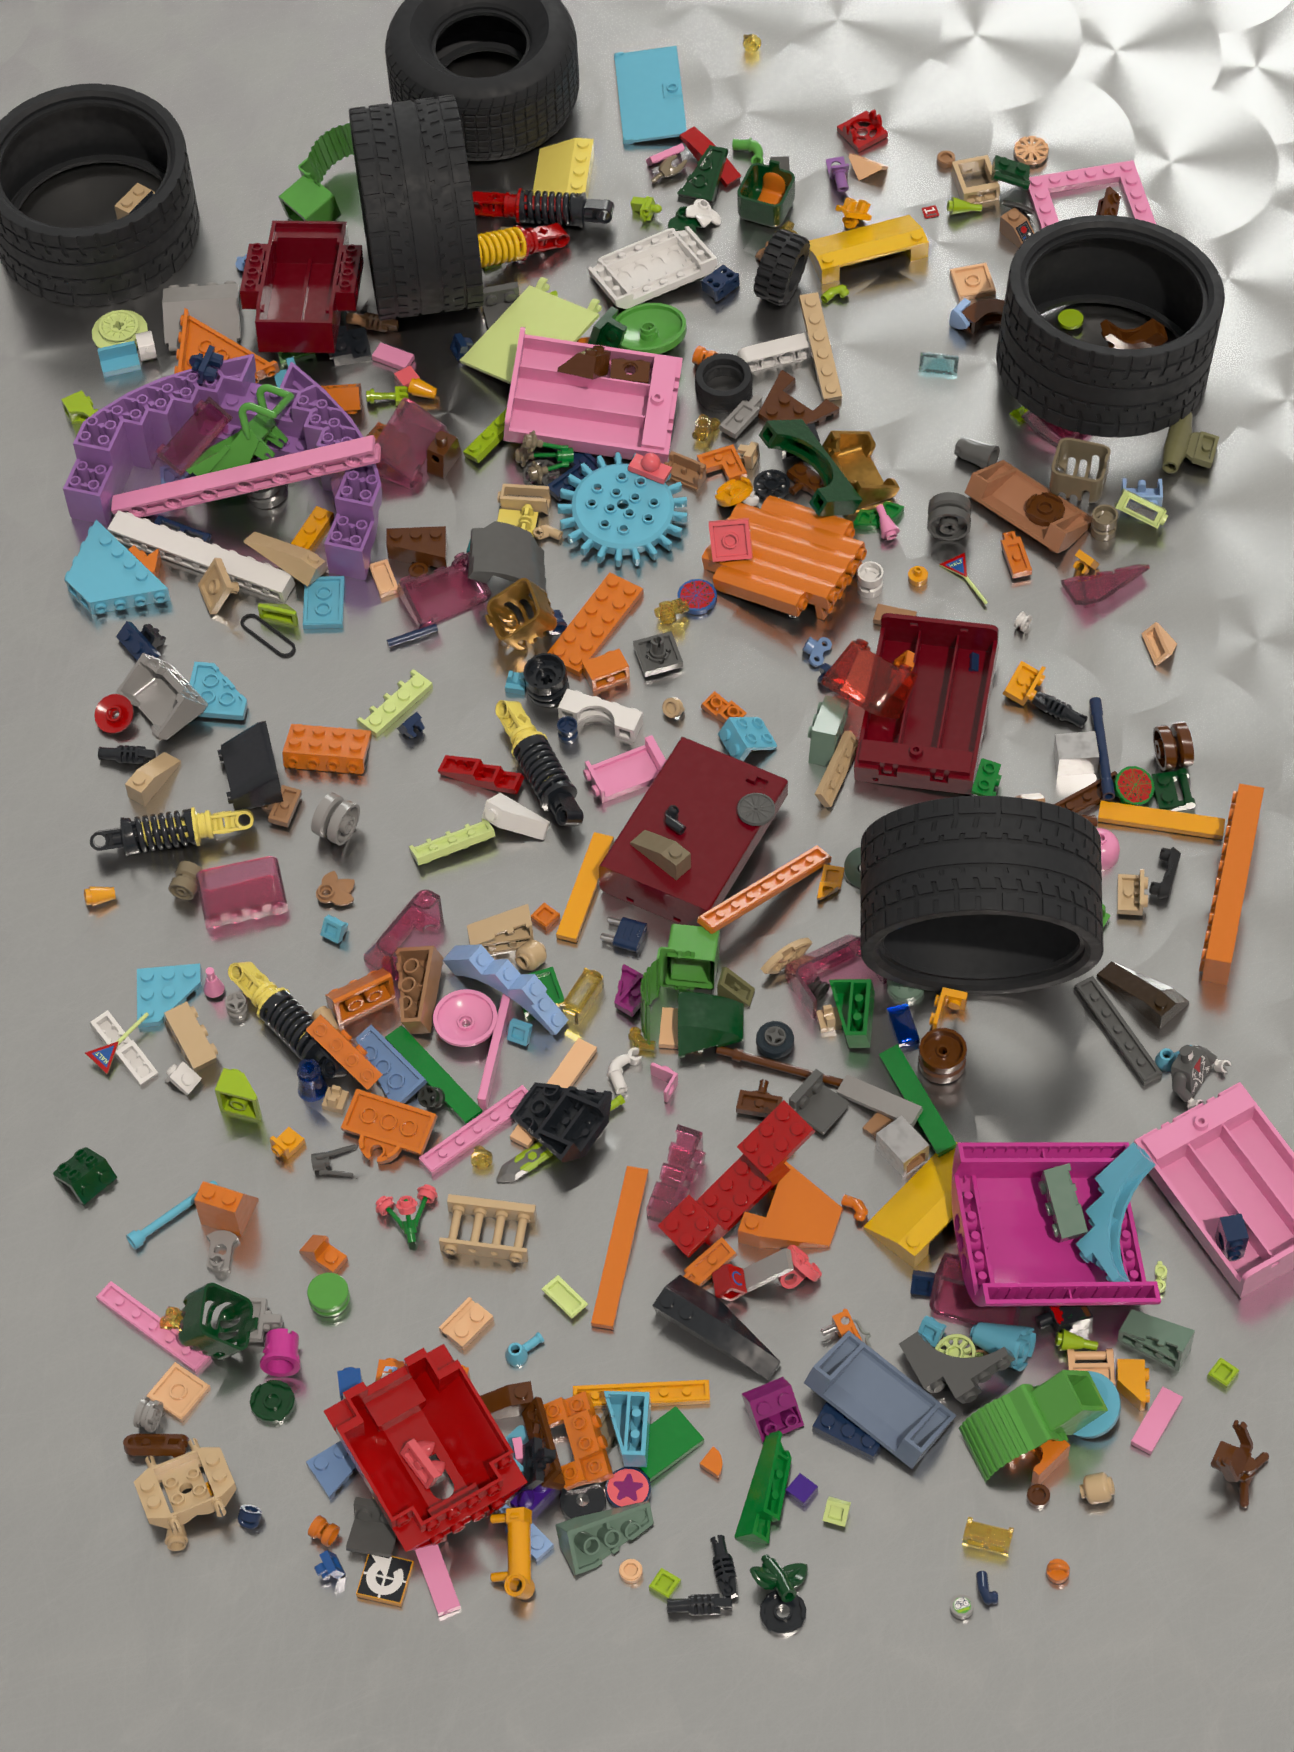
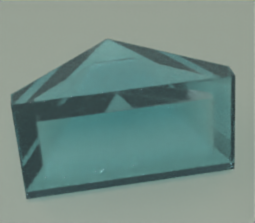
M921 352L919 372L957 376L959 356L945 353Z

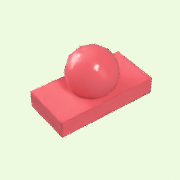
M636 453L628 466V471L664 485L672 471V467L661 463L659 456L655 453H647L644 456Z

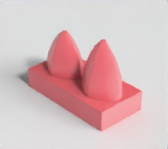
M412 1439L406 1443L400 1454L425 1488L429 1489L434 1486L443 1474L445 1462L428 1458L433 1452L435 1442H417L415 1439Z

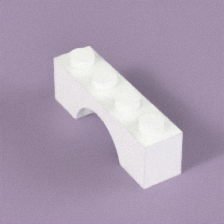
M567 689L558 706L559 719L570 716L577 721L578 725L587 718L600 717L608 720L613 725L615 737L635 742L643 725V712L638 709L602 700L597 696H589L577 690Z

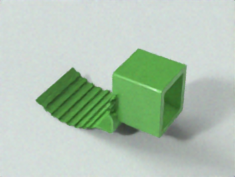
M350 123L331 128L330 131L324 132L325 134L321 135L314 142L315 144L311 147L308 158L298 166L302 177L278 196L286 216L291 221H335L341 216L334 195L321 184V181H323V176L327 173L326 171L330 170L331 166L335 165L338 160L340 161L344 157L354 155Z
M671 925L668 947H660L658 949L657 959L651 963V967L648 966L641 980V1031L649 1045L650 1007L648 1005H651L652 1001L659 996L660 987H672L675 990L680 988L694 990V987L714 988L719 960L720 930L711 934L701 926Z
M1062 1370L1040 1386L1036 1385L1033 1387L1032 1384H1022L1010 1393L986 1404L966 1418V1421L962 1423L959 1430L986 1483L990 1476L997 1472L999 1468L1020 1455L1041 1446L1048 1440L1068 1441L1067 1435H1073L1107 1412L1108 1409L1088 1371Z

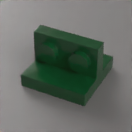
M612 306L593 326L588 344L621 348L627 326L615 320L618 309Z

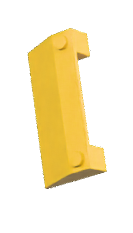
M910 215L809 240L810 252L808 256L823 285L838 281L840 279V267L901 251H906L910 262L928 257L929 241L923 228Z
M955 1149L940 1157L935 1153L863 1226L865 1231L912 1268H915L928 1255L929 1243L953 1220L951 1188Z

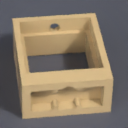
M988 155L952 162L951 175L961 200L970 202V204L999 200L1000 185L998 181L991 180L992 165ZM985 170L990 183L966 187L962 177L963 174Z

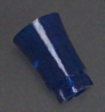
M313 1059L300 1061L297 1069L298 1094L305 1101H319L325 1096L328 1089L327 1083L321 1074V1069Z

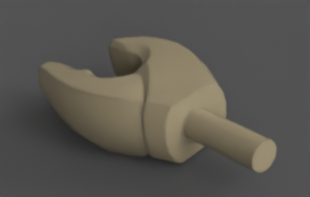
M677 155L667 157L659 166L658 170L660 173L651 179L652 183H655L662 176L668 178L677 175L685 167L687 160L685 159L676 167H673L671 163L677 158Z

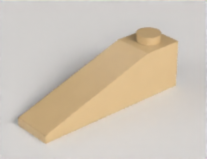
M253 532L244 540L245 544L307 587L328 570L326 561L308 549L258 532Z

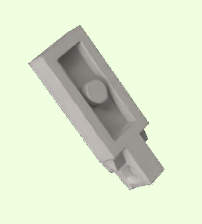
M755 394L750 401H742L721 423L720 430L736 439L758 415L763 404L762 397Z

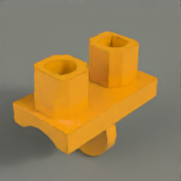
M846 197L844 204L837 205L835 209L844 213L845 217L842 218V221L848 229L855 228L859 223V219L870 221L872 215L867 213L871 204L862 199L856 201Z

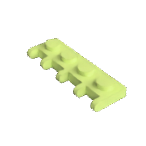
M412 669L410 671L412 676L410 680L406 683L400 680L397 683L400 689L392 696L388 693L384 694L383 698L386 701L378 708L371 706L369 711L372 714L365 720L359 717L356 720L357 723L364 729L370 730L372 735L378 738L433 688L431 681Z
M481 818L482 822L471 826L465 824L464 829L453 833L447 831L443 837L432 841L429 838L422 845L416 847L410 845L408 847L417 864L422 865L437 858L448 856L458 850L466 849L479 842H485L496 835L491 824Z

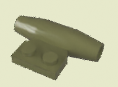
M1192 412L1185 418L1179 419V422L1168 429L1163 447L1162 468L1167 473L1177 472L1185 457L1194 464L1207 468L1212 466L1219 436L1203 431L1192 433Z

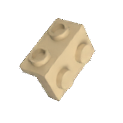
M1140 869L1139 875L1118 874L1117 914L1143 915V908L1148 907V895H1144V889L1148 890V877H1144V869Z

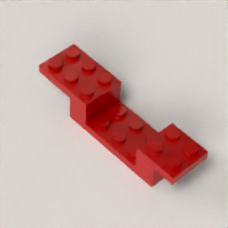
M783 1100L737 1146L743 1155L697 1200L688 1195L658 1227L688 1258L704 1242L711 1247L742 1219L744 1212H749L790 1171L784 1163L816 1131Z

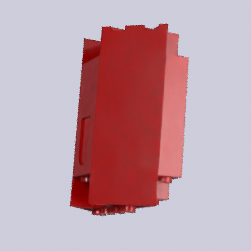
M444 1344L428 1353L424 1348L404 1358L403 1367L367 1387L364 1382L355 1385L343 1392L342 1401L323 1411L405 1552L446 1542L449 1533L453 1532V1534L460 1532L465 1528V1524L472 1520L477 1522L485 1516L488 1518L493 1512L502 1508L509 1498L528 1483L514 1460L512 1448L458 1359L454 1361ZM415 1439L417 1442H435L433 1452L429 1457L436 1454L439 1461L445 1462V1471L454 1485V1492L450 1497L439 1499L433 1495L430 1488H425L400 1454L407 1442Z

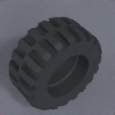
M779 229L772 235L764 250L754 280L753 291L757 297L779 306L786 305L790 301L800 283L808 260L810 242L806 237L785 229Z

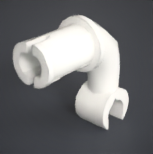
M631 1048L627 1054L617 1056L610 1062L606 1075L607 1078L611 1079L616 1094H622L628 1090L622 1075V1067L628 1063L633 1066L641 1063L642 1056L634 1057V1055L639 1054V1048Z

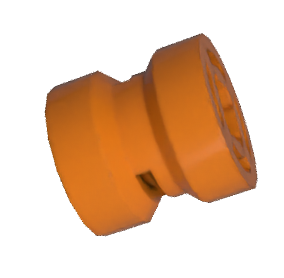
M699 345L694 351L692 363L700 365L704 359L718 353L713 350L708 351L705 347Z
M318 1515L308 1529V1536L313 1539H320L323 1545L329 1547L336 1540L340 1527L334 1523L329 1524L326 1518Z

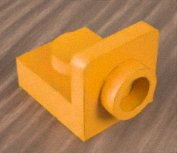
M288 1127L277 1138L274 1136L270 1138L271 1150L276 1156H282L288 1161L305 1144V1139Z

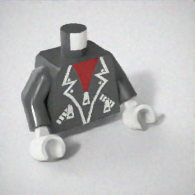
M1184 1045L1181 1047L1179 1055L1171 1066L1172 1089L1184 1102H1188V1110L1201 1103L1205 1105L1203 1100H1194L1193 1096L1212 1069V1064H1214V1070L1218 1073H1227L1223 1069V1065L1231 1066L1228 1060H1218L1214 1053L1199 1045Z

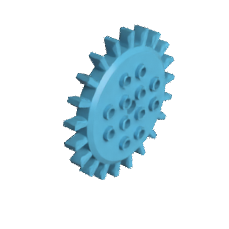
M620 452L615 453V464L606 465L603 457L599 455L597 456L598 469L592 471L585 463L581 464V472L585 476L582 480L572 474L568 476V483L576 488L575 491L561 488L560 498L572 501V504H558V514H572V517L560 520L561 530L575 527L576 530L568 534L569 544L582 538L585 543L581 546V554L584 556L594 547L599 550L597 553V563L600 564L605 559L606 553L615 555L616 567L621 566L622 555H632L634 565L639 566V553L647 551L653 561L656 560L657 550L654 546L658 543L668 551L672 549V541L665 537L667 533L679 538L682 536V528L673 525L672 522L687 523V513L674 511V508L687 507V497H672L673 494L682 491L681 482L667 486L666 483L663 485L628 471L629 464H622ZM671 473L666 481H668L671 478ZM621 503H625L628 505V507L626 509H620L618 508V505Z

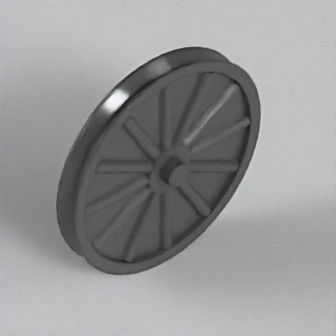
M1003 200L1004 203H1002L1004 206L1011 209L1015 207L1018 211L1027 214H1033V211H1035L1030 207L1009 200Z
M750 793L739 801L737 806L738 816L746 824L752 826L764 825L774 817L775 804L765 794Z

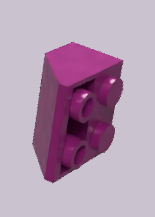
M784 1377L742 1393L748 1415L762 1443L766 1435L769 1436V1433L781 1431L782 1434L804 1426L792 1386Z

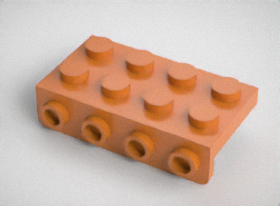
M291 724L282 751L283 765L286 768L363 774L365 770L364 762L372 733L370 730Z

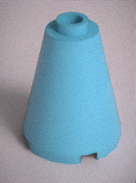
M979 1322L972 1327L970 1332L973 1344L989 1354L1003 1347L1010 1350L1016 1360L1012 1361L1009 1367L1016 1371H1022L1026 1368L1028 1363H1025L1027 1356L1032 1357L1036 1344V1333L1032 1332L1034 1328L1027 1326Z

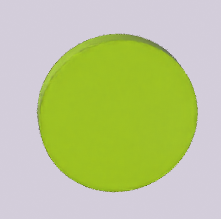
M1066 309L1058 315V323L1062 328L1074 330L1083 324V315L1078 310Z

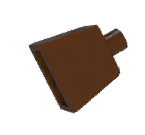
M444 431L436 433L434 440L427 449V473L442 479L446 477L462 454L456 436Z

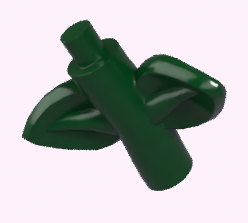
M768 1554L762 1556V1567L754 1566L750 1568L752 1577L765 1590H772L776 1587L783 1602L792 1601L797 1594L794 1587L800 1586L807 1576V1564L795 1563L782 1568L777 1560L770 1558Z

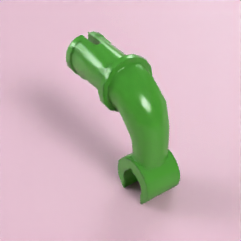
M752 138L733 139V151L753 152L754 156L751 158V165L754 163L764 164L763 148L756 140Z

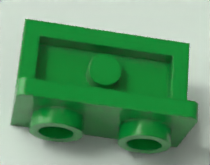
M982 758L971 793L978 796H996L997 792L993 790L995 786H999L1002 775H999L1001 764Z

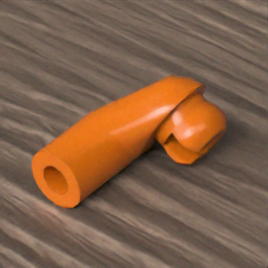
M844 1194L841 1205L854 1209L856 1211L854 1219L864 1221L866 1215H868V1209L863 1201Z

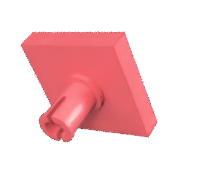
M749 518L709 521L713 562L753 558Z

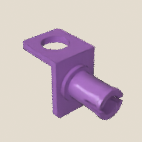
M843 156L826 159L829 179L836 180L838 192L847 191L849 186L846 177H848L849 163L845 164ZM834 162H838V163L841 164V165L831 166V164L834 163Z

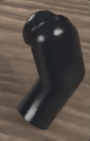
M670 805L665 812V824L679 835H682L686 830V826L678 821L679 808L675 805Z

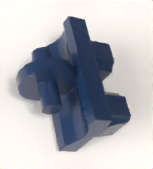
M209 345L204 358L203 354L199 353L198 355H192L189 359L192 370H198L200 376L197 383L203 385L204 380L215 382L218 369L212 368L211 365L221 368L224 356L215 353L214 346Z

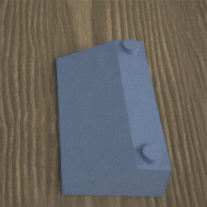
M850 1331L812 1367L804 1381V1384L911 1469L924 1457L957 1416Z

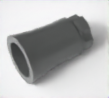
M963 437L957 441L954 450L956 456L981 468L997 463L1000 452L999 446Z

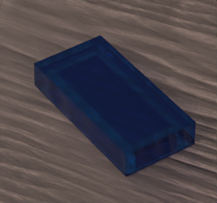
M908 1003L887 1008V1014L899 1047L920 1043Z

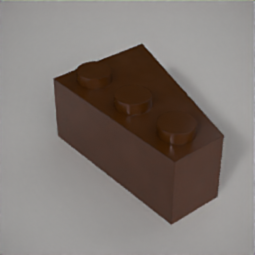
M446 526L386 528L388 559L409 564L422 562L428 568L433 566L447 572Z

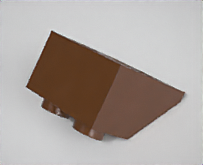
M597 345L593 346V348H586L585 351L577 353L558 367L557 372L592 380L607 375L611 351L604 350L605 347Z

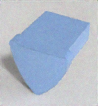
M964 298L952 309L949 320L951 327L967 329L970 326L962 311L970 306L971 301Z

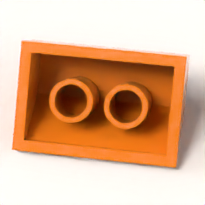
M361 383L321 386L347 414H356L357 410H361Z
M384 968L371 971L366 976L358 980H352L347 985L339 989H333L325 995L327 1006L331 1009L338 1025L396 998L392 975Z

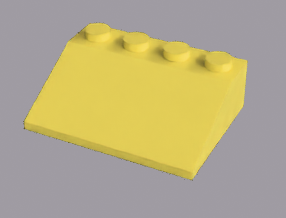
M573 138L540 148L533 187L534 195L537 190L541 191V196L543 191H547L548 197L551 191L555 192V197L557 192H562V197L565 192H568L570 201L571 193L585 192L586 199H588L594 160V139Z

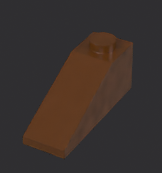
M531 1381L506 1385L480 1396L494 1420L521 1416L522 1412L534 1399Z

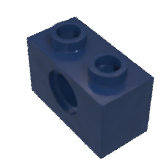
M1242 1214L1220 1217L1215 1234L1217 1246L1229 1261H1237L1244 1257L1249 1239Z

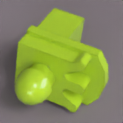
M633 196L630 202L632 211L640 212L642 222L651 221L654 212L660 213L662 211V207L659 204H655L653 197Z

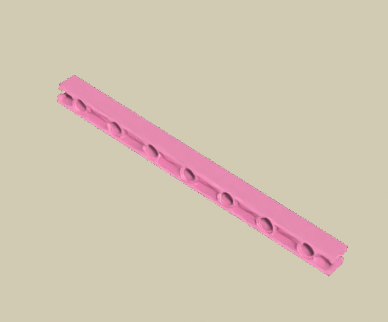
M374 435L121 493L113 495L111 512L113 514H116L118 510L124 513L130 512L135 517L141 518L380 463L381 446L379 443L375 444Z

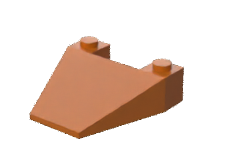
M786 1161L784 1164L790 1171L771 1189L775 1193L767 1216L763 1217L744 1212L738 1228V1243L759 1249L787 1248L789 1245H795L798 1248H830L843 1208Z

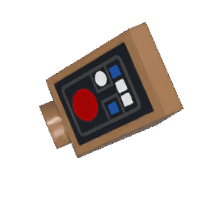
M1015 207L1000 216L999 232L1018 248L1034 234L1027 217Z

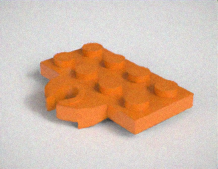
M356 1089L341 1125V1130L360 1136L359 1148L369 1161L373 1159V1150L382 1148L383 1153L377 1157V1163L385 1164L397 1158L402 1150L422 1156L438 1116L426 1110Z

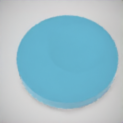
M1093 1371L1088 1372L1108 1411L1073 1434L1084 1439L1096 1438L1106 1434L1116 1424L1121 1412V1399L1114 1384L1104 1375Z

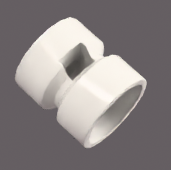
M869 561L859 566L857 571V591L860 596L873 599L882 593L884 572L880 564Z

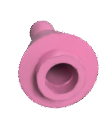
M883 504L877 505L876 510L880 517L881 538L892 540L897 537L900 530L886 514Z
M208 967L205 970L207 977L203 990L208 997L216 998L223 994L225 986L215 975L214 969Z

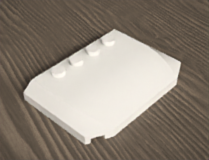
M687 226L683 231H675L674 228L666 229L604 255L597 260L598 264L594 268L590 266L588 270L590 276L616 307L628 309L711 274L718 265L717 257L692 229Z

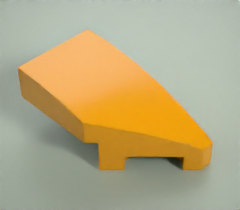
M824 864L817 900H822L841 889L845 872L844 867Z

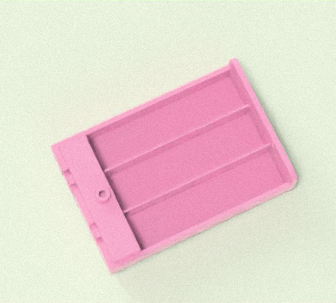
M520 327L505 417L503 441L522 444L524 435L534 430L538 440L556 445H568L575 452L615 457V453L620 452L622 459L632 460L635 453L642 456L647 453H655L659 456L661 463L668 462L683 358L603 346L605 347L604 350L611 351L608 374L592 380L557 372L558 367L577 353L585 351L586 348H593L595 345L525 334L526 327ZM624 358L625 360L650 362L649 384L610 378L611 359Z
M1241 1082L1220 1092L1217 1098L1213 1096L1206 1100L1205 1105L1201 1103L1173 1118L1172 1123L1166 1122L1162 1124L1161 1129L1155 1128L1134 1140V1143L1144 1149L1155 1163L1149 1175L1240 1298L1247 1296L1294 1269V1152ZM1242 1214L1249 1236L1244 1257L1237 1261H1229L1217 1246L1215 1240L1220 1217Z

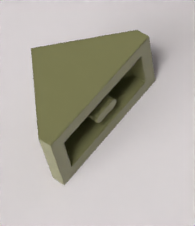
M723 967L717 984V995L743 1003L744 1007H749L755 988L729 968Z

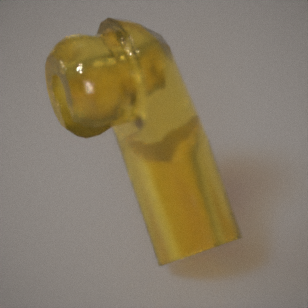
M632 1027L628 1034L632 1045L639 1048V1050L655 1052L656 1041H650L649 1045L647 1040H644L640 1034L641 1029Z

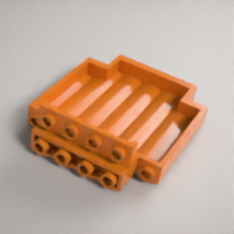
M771 495L764 500L761 509L741 502L738 503L727 520L749 518L753 558L713 562L710 544L702 555L704 569L715 572L712 578L715 589L796 617L800 615L802 610L806 609L808 603L815 605L817 618L825 620L827 615L833 611L837 600L841 599L847 585L851 584L853 576L867 555L865 543L853 539L855 535L853 521L837 516L819 517L812 508Z

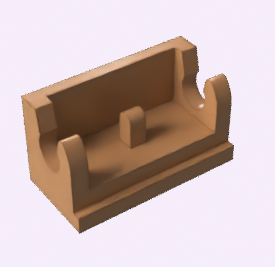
M671 451L669 454V462H664L665 465L672 467L671 478L669 479L672 482H681L682 486L697 492L706 480V465L674 451Z

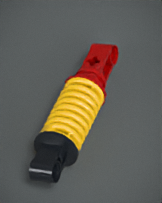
M559 223L526 229L516 225L503 230L478 234L481 268L506 262L510 263L512 261H525L529 254L566 246L570 241V237Z

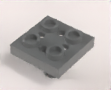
M672 631L633 641V647L645 677L683 667V660Z

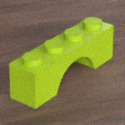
M82 390L61 399L64 412L72 424H82L88 417L98 411V409L93 408L94 405L90 396L86 397Z

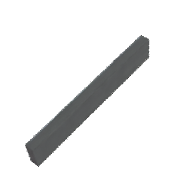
M1091 976L1075 984V991L1142 1085L1145 1086L1161 1078L1163 1073L1095 978Z

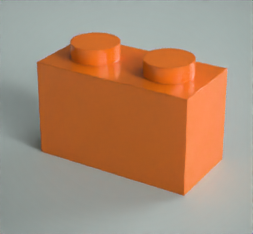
M620 649L608 651L601 656L582 662L583 675L593 692L630 678L629 665Z

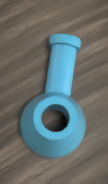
M1168 1048L1162 1049L1156 1055L1155 1063L1162 1072H1170L1171 1066L1180 1052H1173Z
M537 1332L534 1337L523 1345L519 1343L510 1344L505 1352L507 1363L513 1367L524 1365L528 1359L527 1352L544 1342L542 1335ZM514 1349L519 1350L518 1353H512Z

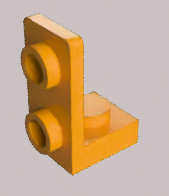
M942 988L941 995L937 994L934 1007H937L936 1013L932 1012L929 1025H933L932 1030L938 1028L944 1006L953 1010L960 1009L965 1011L968 997L967 992Z

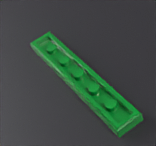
M402 1025L385 1036V1039L426 1079L428 1086L438 1087L443 1090L445 1094L444 1103L464 1125L483 1113L482 1109Z
M896 1044L880 1053L879 1056L903 1098L922 1106L923 1111L917 1121L938 1157L955 1149L957 1143L899 1045Z

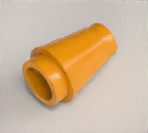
M412 378L408 387V393H411L412 396L435 399L438 390L420 378Z
M89 886L88 889H84L86 906L91 905L93 907L116 899L114 887Z

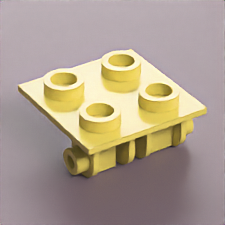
M525 504L521 511L499 509L497 521L520 527L531 532L533 535L538 512H534L530 504Z

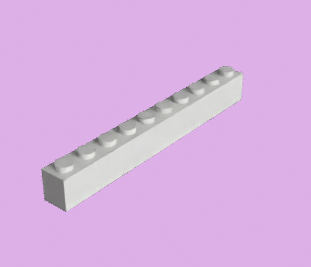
M118 510L107 529L122 544L131 547L135 545L139 550L150 554L159 549L161 558L204 574L214 558H222L231 582H238L239 587L283 603L286 602L295 586L293 576L283 569L275 568L269 563L258 562L250 556L239 555L234 550L228 551L217 544L206 543L198 537L187 536L182 531L176 532L165 525L154 524L146 518L135 517L130 512L124 513Z

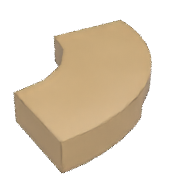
M801 938L789 943L776 952L761 967V970L764 974H778L787 964L802 958L813 942L809 938Z

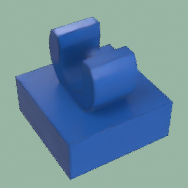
M328 1550L320 1554L323 1563L314 1567L318 1576L322 1575V1578H327L331 1575L339 1579L346 1575L336 1554Z

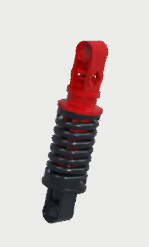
M519 188L517 194H511L510 192H472L473 202H475V215L499 216L506 219L514 217L517 224H535L536 222L543 224L544 222L545 225L559 223L561 226L565 224L566 226L583 228L585 222L602 224L611 222L615 209L614 203L610 200L586 199L585 192L571 193L570 201L568 192H565L563 197L562 192H557L555 197V192L551 191L548 197L547 191H543L541 196L540 190H537L534 195L533 190H524L522 188Z

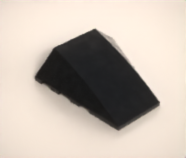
M535 1082L510 1117L564 1163L585 1157L608 1125L612 1092L605 1090L604 1092H596L595 1089L588 1088L587 1090H578L576 1087L571 1086L561 1088L560 1085Z

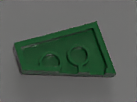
M709 145L698 161V165L693 173L686 179L687 182L683 188H680L677 192L678 196L696 200L704 199L707 202L713 203L728 155V149Z

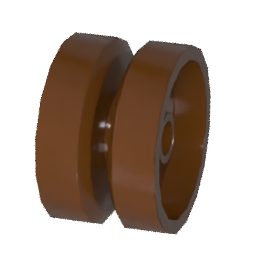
M1184 721L1173 723L1171 728L1167 725L1154 728V750L1161 770H1173L1177 764L1181 768L1194 764L1193 741L1190 730Z
M935 1028L924 1035L919 1045L918 1064L919 1070L925 1078L934 1083L946 1084L957 1080L964 1073L967 1047L963 1037L955 1030L948 1028Z

